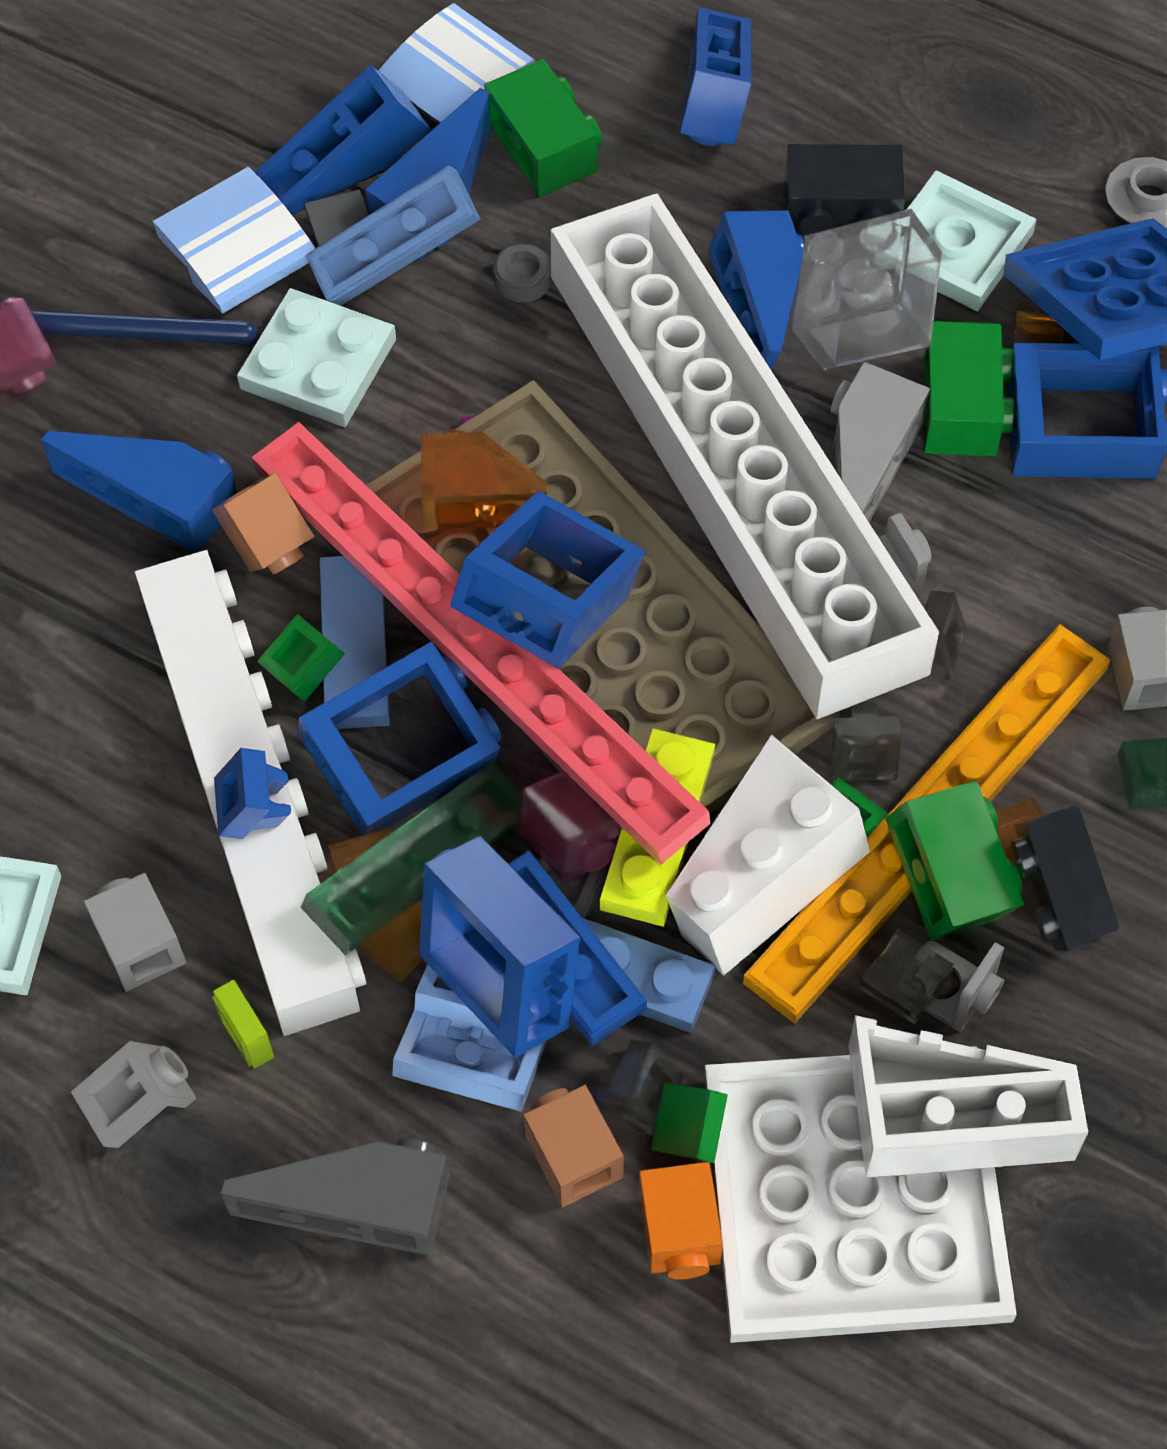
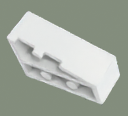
M771 735L666 894L681 936L707 961L715 965V968L724 976L870 852L860 810Z
M855 1015L848 1047L866 1177L1075 1161L1088 1134L1076 1065L987 1045L986 1050L947 1042L942 1040L943 1035L921 1030L920 1035L880 1027L876 1026L877 1020Z

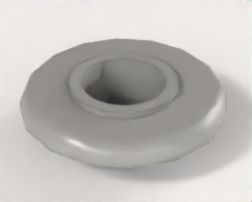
M1143 157L1121 163L1110 173L1105 186L1107 203L1112 211L1127 224L1154 218L1167 228V161L1155 157ZM1151 185L1162 190L1164 194L1158 196L1148 195L1138 187Z

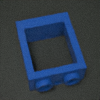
M1014 343L1011 380L1007 384V397H1013L1014 419L1012 432L1010 433L1012 476L1157 479L1164 455H1167V419H1165L1164 405H1167V369L1160 368L1158 346L1124 354L1117 359L1099 361L1081 344ZM1041 390L1134 392L1138 437L1044 435Z
M538 491L465 557L450 607L560 669L628 599L645 550ZM526 547L591 585L574 601L511 565L509 562ZM573 557L578 559L582 563H577L576 561H574ZM513 611L519 612L522 615L523 621L518 620L514 616Z
M433 642L426 644L299 717L298 737L364 841L495 764L499 754L500 746L497 742L502 738L496 722L484 707L475 709L463 690L467 688V681L463 672L449 657H442ZM424 674L467 740L470 748L381 799L335 725Z
M481 836L455 849L444 850L434 859L426 862L424 867L419 956L514 1057L568 1029L580 936Z

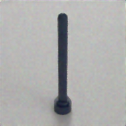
M0 296V343H2L3 338H13L15 333L226 344H250L257 337V329L249 321L15 309L14 303H4L3 298Z

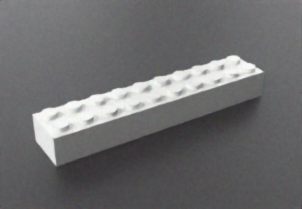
M656 193L552 228V280L815 718L820 719L929 676L939 635L938 629L659 195Z

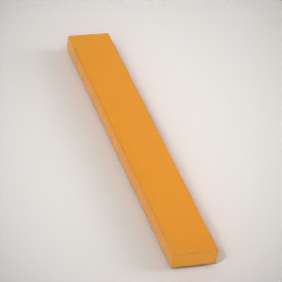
M1059 624L888 815L906 801L976 780L983 797L992 801L1107 671L1111 659ZM885 819L867 838L870 852L812 900L744 974L743 984L794 1024L912 892Z

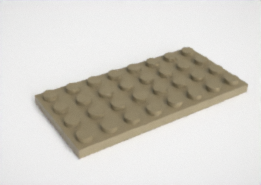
M534 380L366 485L459 574L461 573L465 557L538 491L645 550L628 599L563 664L560 670L645 751L653 728L715 744L714 758L700 802L709 811V815L728 802L771 735L791 752L797 754L838 725L839 711L820 719L815 718L761 626ZM526 547L509 562L511 565L574 601L591 585ZM573 557L574 561H576L577 563H582L581 561ZM513 611L514 616L518 620L523 621L522 615L517 611ZM535 743L618 841L622 827Z

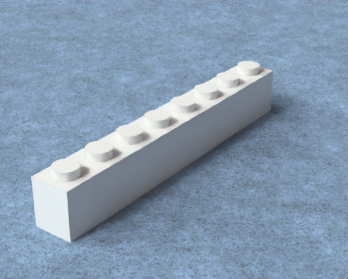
M204 550L137 570L135 574L218 831L214 777L240 748L265 751L266 764L281 769V763L290 761V757L279 724L267 727L262 713L263 710L272 708L261 671L249 675L244 659L254 656V651L244 620L231 622L227 608L237 605L227 570L215 573L208 551ZM297 778L288 780L289 782L278 794L269 793L271 801L278 804L291 805V814L278 827L252 830L244 839L220 837L283 1036L360 1012L355 988L367 984L355 946L342 950L336 930L347 927L336 890L322 891L317 873L328 869L317 834L313 833L304 836L298 818L309 815Z

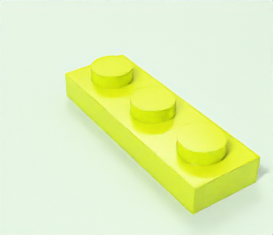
M653 728L646 752L701 802L714 758L715 744ZM622 828L601 894L600 910L664 927L670 907L666 894L679 876L688 843L660 865Z

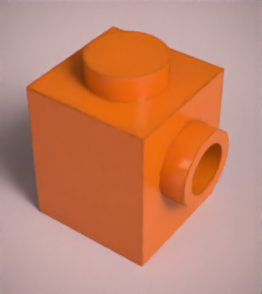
M710 1162L640 1171L639 1198L651 1274L667 1272L668 1277L671 1279H690L708 1273L710 1271L709 1266L720 1265L723 1241Z

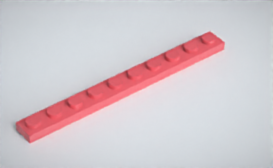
M300 422L251 457L256 471L262 477L276 473L301 515L433 642L442 653L453 660L480 690L660 865L710 824L709 811L560 669L450 607L460 574Z

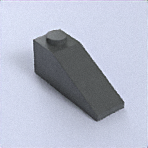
M400 1139L397 1145L378 1141L224 1180L221 1195L229 1215L431 1256L450 1174L447 1155L439 1154L438 1149L427 1142L416 1139Z

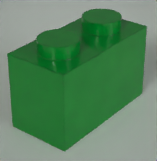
M544 58L484 83V90L489 93L491 129L539 198L598 172V147L602 145V135L598 124L590 114L584 115L575 103L574 94L568 81L563 76L557 78Z
M929 321L923 355L924 386L930 388L924 419V454L996 456L1001 434L1012 432L1014 400L1013 397H1003V384H1009L1011 380L1012 349L1002 348L1001 324Z
M977 780L906 801L885 818L931 941L1001 919L1024 905L1021 897L1022 881L1020 873L1014 862L1006 858L997 834L998 817L995 808L988 798L983 797Z

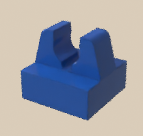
M240 748L214 777L218 836L244 839L252 830L278 827L291 814V805L278 804L269 799V793L278 794L289 781L288 774L285 771L266 764L265 751Z

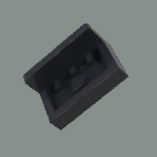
M1071 806L1015 824L1014 827L1018 838L1011 840V846L1022 877L1027 878L1031 876L1039 899V902L1032 904V908L1043 940L1045 942L1052 940L1057 951H1071L1093 944V939L1116 932L1119 924L1080 809L1077 806Z

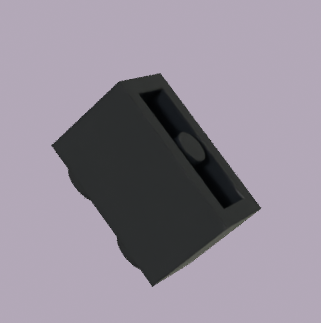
M788 144L784 179L785 211L789 210L796 234L810 237L824 235L887 236L903 215L905 190L902 145Z

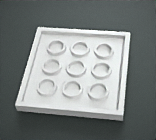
M850 1055L705 1065V1088L728 1094L716 1158L713 1163L717 1210L723 1241L722 1264L730 1343L1012 1323L1017 1314L995 1167L866 1177Z

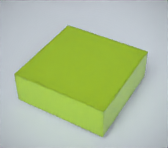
M235 980L214 990L212 998L219 1018L247 1065L256 1069L275 1058L266 1030Z

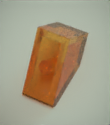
M447 430L437 434H421V498L425 530L498 528L535 493L540 491L547 495V484L542 478L483 432L466 433L460 430Z

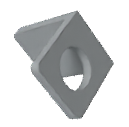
M928 941L898 984L897 993L902 998L961 1033L974 1011L977 1010L985 1014L998 996L1005 981L996 975L1004 947L995 942L980 966L977 967L937 942ZM935 966L951 969L959 978V991L948 999H937L930 996L923 989L921 977L924 972Z

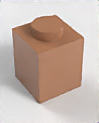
M276 473L262 477L211 509L250 572L264 569L267 566L272 574L282 571L304 556L299 546L315 537Z
M586 1084L571 1092H568L565 1088L553 1090L537 1099L532 1104L531 1111L523 1114L525 1138L562 1208L623 1178L624 1155Z

